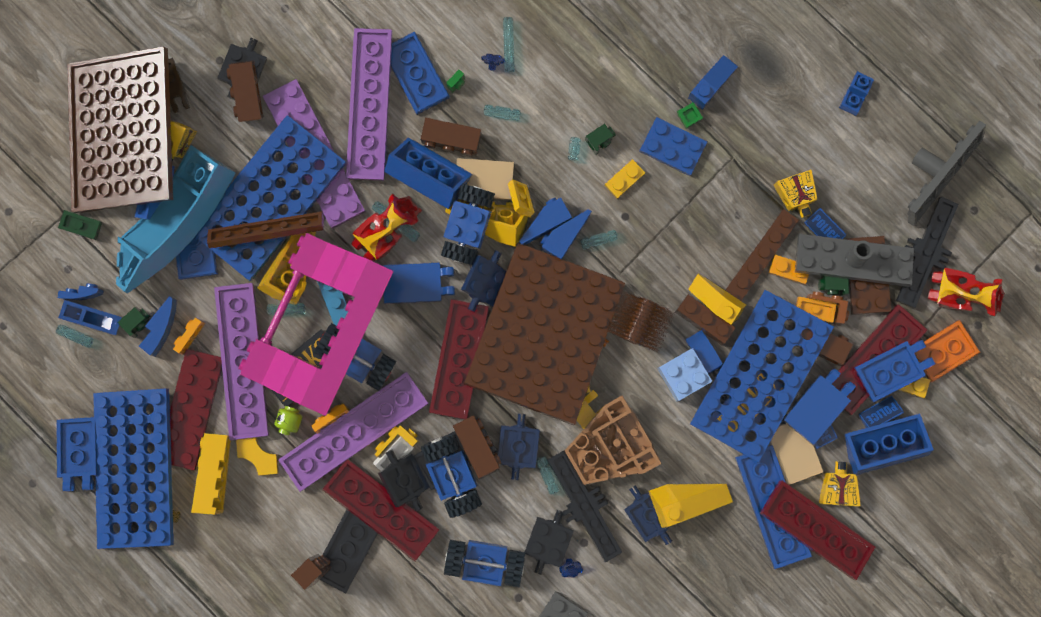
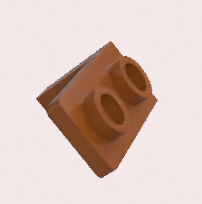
M813 292V294L807 295L809 299L837 304L833 324L843 325L848 321V301L843 300V297L832 295L831 298L825 297L824 293Z

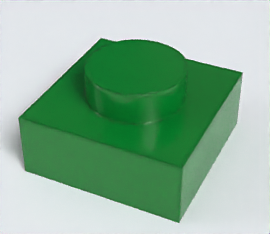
M458 69L447 81V88L452 93L456 89L459 90L465 84V74Z
M694 102L677 111V115L686 129L703 119Z

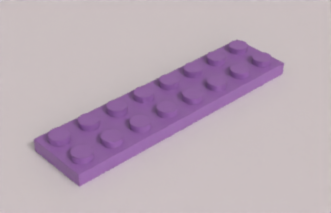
M354 28L346 179L385 181L384 171L386 165L393 33L389 29Z
M296 79L263 96L278 126L288 115L334 152ZM290 137L286 140L289 147L295 144V138ZM303 149L300 153L301 158H308L310 150ZM321 160L315 163L316 170H322L325 166L324 161ZM344 169L338 173L317 199L331 229L366 212L349 179H346ZM305 176L308 185H310L313 181L312 176Z
M247 283L214 287L229 440L269 436L265 388L263 385L239 375L241 370L238 369L242 359L247 360L249 352H247L250 342H255L256 339H259L254 284Z
M405 372L351 409L350 412L338 418L337 421L322 429L321 432L316 433L281 457L279 462L299 492H301L429 403L408 372Z

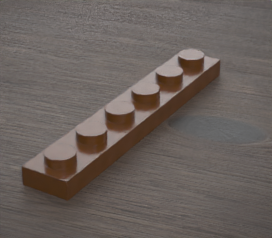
M783 209L725 291L742 301L799 219Z
M321 211L209 229L207 244L210 249L324 230V217Z

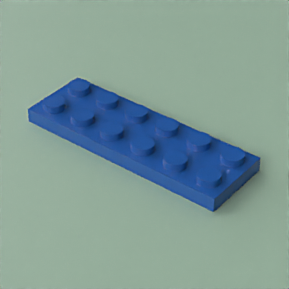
M773 445L767 447L759 463L744 454L735 457L773 568L777 569L812 557L808 547L760 514L778 482L781 480L785 482Z

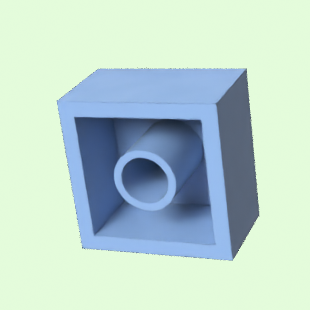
M693 348L657 368L676 402L712 382Z

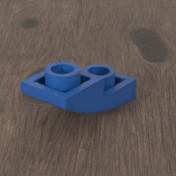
M857 71L839 108L856 116L874 79Z
M86 283V287L79 286L78 290L66 288V291H59L57 298L69 301L87 300L103 295L104 290L98 289V285Z
M702 330L685 340L689 348L694 349L708 374L723 365Z

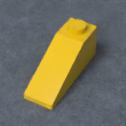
M699 273L688 289L713 313L731 325L737 321L746 307L745 303Z

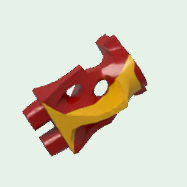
M392 194L388 200L389 206L382 214L374 213L352 233L355 238L351 245L357 250L362 249L363 246L368 250L364 258L374 262L385 257L402 237L401 234H397L395 231L402 225H414L419 221L417 216L422 210L412 202L410 196L397 198ZM386 218L389 219L388 228L386 226ZM372 223H375L374 230L370 227ZM391 235L393 239L387 243V236Z
M944 268V272H933L932 283L941 284L940 291L930 289L928 299L936 302L940 307L972 311L971 302L983 305L989 315L996 316L997 312H1001L1002 301L1005 295L1002 289L1003 280L994 279L993 283H983L977 281L976 276L973 274ZM966 278L967 282L961 284L959 283V279ZM976 287L980 289L976 295L970 293V290ZM957 298H962L966 303L964 305L958 304L956 300Z

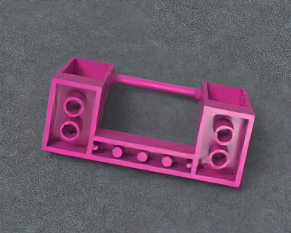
M306 233L305 237L301 235L297 246L300 247L297 254L293 253L288 262L291 264L290 269L293 270L292 274L294 275L271 324L261 340L256 339L255 342H250L247 352H249L247 360L242 359L238 369L241 370L239 375L326 416L393 271ZM304 275L354 298L353 301L349 299L345 310L348 311L345 319L341 317L336 328L339 329L337 336L332 335L328 346L331 349L328 355L324 353L319 364L322 365V368L271 345V340L300 278H303Z

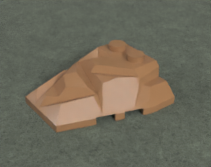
M623 395L607 403L565 449L568 458L584 485L633 474H643L662 464L650 438Z

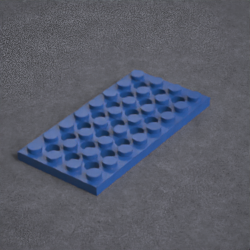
M287 115L226 189L222 200H220L208 221L195 237L208 247V230L214 229L216 226L228 227L306 214L347 162ZM290 137L295 138V144L292 147L286 146V140ZM303 149L310 150L308 158H301L300 153ZM282 152L283 159L276 162L274 160L275 153ZM320 160L324 161V168L316 170L315 163ZM291 164H297L298 170L295 173H289L288 167ZM264 167L271 168L269 176L265 177L262 175ZM307 175L313 178L310 185L303 184V178ZM280 178L286 180V185L283 188H277L276 182ZM257 181L259 183L258 190L251 191L250 184ZM294 190H299L301 193L300 198L297 200H292L291 193ZM268 193L274 195L271 203L264 201V197ZM241 196H246L247 203L244 206L238 205V199ZM282 205L288 206V212L285 215L279 213V208ZM255 208L262 210V214L258 218H254L252 215ZM229 211H234L235 218L232 221L226 220V213ZM287 236L266 239L260 245H257L254 241L237 244L233 248L222 246L210 249L251 281ZM246 249H250L252 256L250 259L245 260L243 252Z
M764 290L690 425L759 463L834 326ZM769 311H775L778 314L776 321H770L767 318ZM787 320H792L795 323V328L791 331L784 327V323ZM759 328H766L769 335L766 338L759 337ZM804 329L811 330L813 336L810 340L803 339L801 333ZM777 337H783L786 340L784 347L776 346L775 339ZM751 344H756L759 347V353L756 355L750 354L748 347ZM800 346L803 349L802 356H794L792 353L793 347ZM767 354H774L777 358L776 363L768 364L765 360ZM741 361H747L750 364L748 371L743 372L739 369ZM785 363L793 365L794 370L792 373L787 374L783 371ZM759 370L767 373L765 381H759L756 378V373ZM738 378L741 382L740 387L732 388L729 384L730 379ZM775 380H782L784 382L783 390L778 391L773 387ZM750 387L756 388L758 391L757 397H748L747 389ZM727 394L731 397L729 405L721 404L720 397ZM768 396L775 400V405L771 408L766 407L764 404V399ZM738 405H747L748 413L746 415L739 414L737 411ZM718 411L721 413L722 419L720 422H713L711 420L712 412ZM758 413L763 414L766 418L765 423L762 425L757 424L754 420L755 415ZM736 421L739 424L738 431L731 432L728 429V423ZM749 430L756 433V439L752 442L747 441L745 438V433Z
M169 389L93 393L97 475H95L97 549L174 545ZM148 404H152L154 407L153 413L150 415L146 411ZM131 405L135 407V413L132 416L128 413V408ZM113 406L117 408V414L114 417L110 414V409ZM150 423L154 425V431L151 434L147 432V426ZM132 424L136 427V432L133 435L129 433V426ZM114 425L118 429V433L115 436L111 434V428ZM149 443H153L155 446L153 453H149L147 450ZM131 444H135L137 448L135 454H131L129 451ZM113 445L118 447V453L115 456L111 453ZM150 462L155 464V471L153 473H150L148 470ZM132 463L137 466V471L134 474L130 472V465ZM114 464L119 467L116 475L111 470ZM133 482L136 483L138 487L136 493H132L130 490V486ZM150 482H154L156 485L153 493L148 489ZM115 483L119 486L117 494H114L112 491V486ZM151 501L156 503V510L154 512H151L149 509ZM133 502L138 505L136 513L131 511V504ZM115 503L120 507V511L117 514L112 509ZM152 521L157 524L155 532L151 531L149 527ZM133 522H136L139 526L136 533L131 529ZM115 523L120 525L119 533L113 531Z

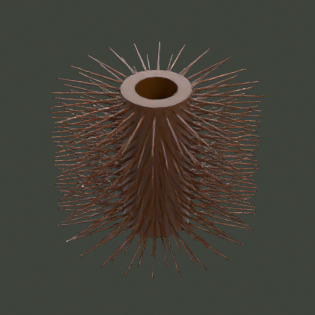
M625 292V302L624 295L622 296L623 306L620 299L621 310L618 307L620 315L614 314L615 318L617 316L618 319H615L616 323L614 322V327H611L612 334L637 346L647 347L649 350L660 352L654 346L657 342L656 338L661 339L660 331L666 333L665 330L663 331V328L666 329L665 325L668 320L670 322L669 308L666 310L662 305L658 306L657 303L642 297L639 298L636 295L634 296V294L632 296V293L628 295V292L626 299Z

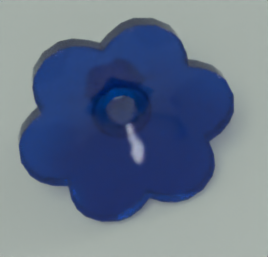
M486 54V56H481V60L485 64H489L488 69L491 71L496 70V66L505 63V59L500 55Z
M569 558L563 566L559 567V572L562 577L573 578L578 576V573L583 572V567L580 562H573V559Z

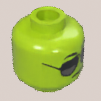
M289 406L278 410L274 425L279 428V433L290 435V432H298L303 418L299 413L300 410Z

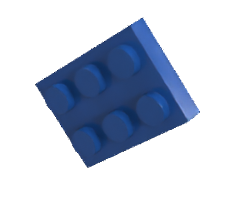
M656 117L639 152L691 176L707 141Z

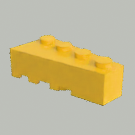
M204 433V437L201 438L200 448L202 450L198 460V474L191 513L216 515L224 511L231 445L229 435Z

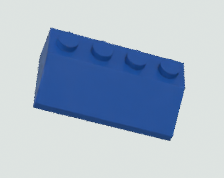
M409 137L389 154L384 171L447 209L453 205L454 200H458L462 184L467 185L472 176L470 172Z
M920 414L845 434L848 459L853 473L856 475L929 456L934 450Z

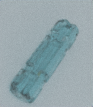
M485 105L484 115L486 116L494 115V117L512 118V120L517 121L520 119L521 111L518 109L511 110L506 107H493V105Z
M611 230L607 233L604 232L590 236L589 239L588 237L581 239L580 243L583 249H588L591 246L595 247L608 243V241H615L618 239L615 230Z
M303 303L296 305L288 304L283 315L304 314L305 305ZM275 304L267 305V313L275 315L280 304L278 306Z
M59 324L56 329V334L65 336V338L82 346L90 348L93 343V338L84 336V334L73 329H68L64 325Z
M545 457L537 459V466L541 469L540 473L545 485L548 486L549 494L557 493L559 488L554 482L555 479L550 467L547 466V459Z

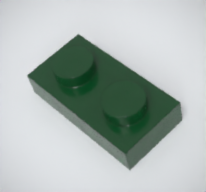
M64 210L58 228L97 240L102 222Z

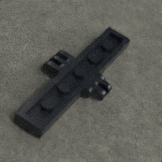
M939 197L922 239L916 238L914 240L908 238L907 243L913 245V247L905 245V247L914 248L912 285L910 287H901L896 299L897 302L913 309L916 308L932 267L934 266L941 270L946 268L940 261L948 263L949 259L943 257V254L951 257L952 252L942 248L941 245L959 204L944 197Z
M565 450L549 458L547 462L571 502L566 505L568 509L562 512L563 516L568 513L572 515L565 519L568 523L572 520L578 522L581 520L604 562L621 554L622 551L598 510L609 503L608 500L599 502L600 499L605 497L604 493L598 496L595 495V493L601 490L600 486L589 492L587 491Z

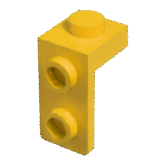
M401 425L399 427L395 426L388 433L390 438L386 442L382 440L375 448L377 452L374 455L378 457L398 434L414 447L419 442L416 439L418 435L410 428L406 430Z

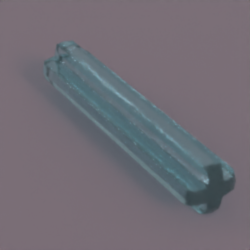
M504 17L505 72L511 73L515 71L513 18Z
M376 201L372 206V210L378 214H382L387 209L379 201ZM408 224L402 225L397 229L413 242L417 241L420 237V234Z

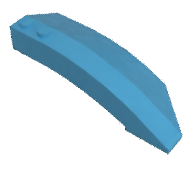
M190 145L173 177V200L162 201L150 220L141 218L122 237L118 236L117 243L121 244L120 252L117 253V267L120 268V276L116 277V285L125 293H129L169 264L191 242L208 221L220 200H222L229 184L232 182L235 172Z

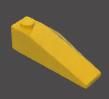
M461 199L457 200L458 202L465 203L468 205L471 203ZM493 201L491 208L478 205V208L491 211L485 235L497 242L516 247L523 236L528 217L515 212L513 202H506V205H496L495 201ZM452 206L449 209L446 208L445 212L450 214Z
M310 232L308 234L315 236L316 232ZM306 233L289 236L257 289L274 299L282 300L294 275L292 274L293 270L290 269L291 264L288 262L293 253L297 254L300 248L297 246L301 235L305 237ZM304 275L303 278H300L289 302L290 304L296 305L306 288L307 276Z
M666 484L649 491L662 528L686 521L733 502L727 484Z

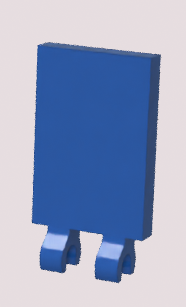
M440 263L383 265L393 271L384 291L385 304L442 301V296L455 295L454 286L441 287V277L454 276L453 267L441 268Z
M923 340L917 341L912 345L905 341L854 367L872 402L926 376L923 370L935 365L932 357L920 363L914 353L926 347Z
M832 369L825 378L820 375L783 418L784 422L812 445L818 441L851 400L847 396L856 387L849 381L840 391L835 388L832 383L841 374L836 369Z
M95 418L57 420V478H63V491H75L73 477H82V490H94L92 476L97 475Z

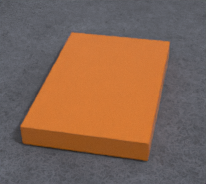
M957 320L923 341L926 347L914 354L919 363L929 357L933 358L935 365L923 370L931 383L981 352L961 321Z

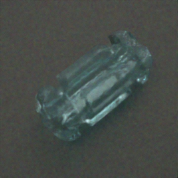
M571 137L570 141L572 142L569 143L568 154L570 156H568V159L577 161L579 159L577 155L580 152L581 144L579 142H581V139Z

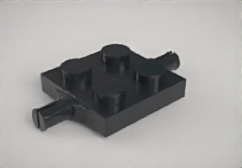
M250 38L247 48L231 44L217 79L232 87V81L227 77L229 64L254 60L257 80L259 81L267 57L254 51L258 41ZM229 91L227 97L231 99V94Z
M393 449L385 453L391 463L387 468L378 472V475L395 507L411 502L415 511H419L423 507L418 497L430 487L413 454L397 459Z
M557 510L553 520H545L540 517L536 519L525 549L526 555L534 557L538 561L534 570L535 573L538 572V574L542 575L545 564H552L557 567L562 565L574 530L566 528L560 523L563 511Z

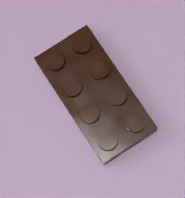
M884 236L845 239L885 244ZM848 279L851 315L891 312L889 284Z

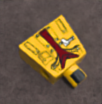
M171 121L172 162L175 157H184L197 133L196 130L175 121Z
M812 170L779 180L774 184L788 211L798 208L801 218L812 215L809 204L817 200Z
M835 461V473L825 472L819 503L860 506L857 475L847 474V462Z

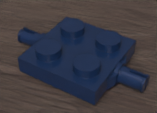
M494 250L491 260L477 255L461 288L462 291L469 294L472 298L467 308L472 312H475L479 302L485 303L490 307H493L507 272L497 264L502 255L499 251Z
M518 414L517 425H501L498 456L502 462L501 465H507L512 468V480H514L515 472V480H519L520 469L525 467L536 468L540 430L530 429L525 426L526 414H523L522 422L521 414Z
M636 485L633 488L631 487L629 490L635 500L624 511L643 540L647 542L653 537L660 536L665 545L671 543L673 540H671L666 532L669 527H661L650 494H641Z

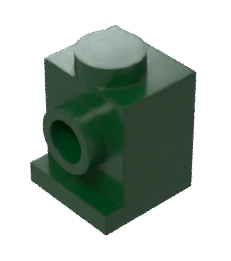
M604 123L586 135L585 141L594 154L597 155L600 150L599 148L605 149L608 147L616 134L610 126L607 127Z
M822 276L818 281V289L821 292H827V295H839L840 292V296H845L849 294L848 279Z
M134 307L117 323L130 337L136 338L138 336L136 332H141L146 328L145 325L150 320V314L144 308Z

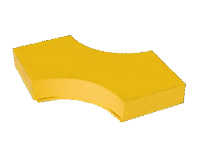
M257 437L236 440L237 458H244L252 462L257 469L258 475L279 474L277 454H270L260 447Z

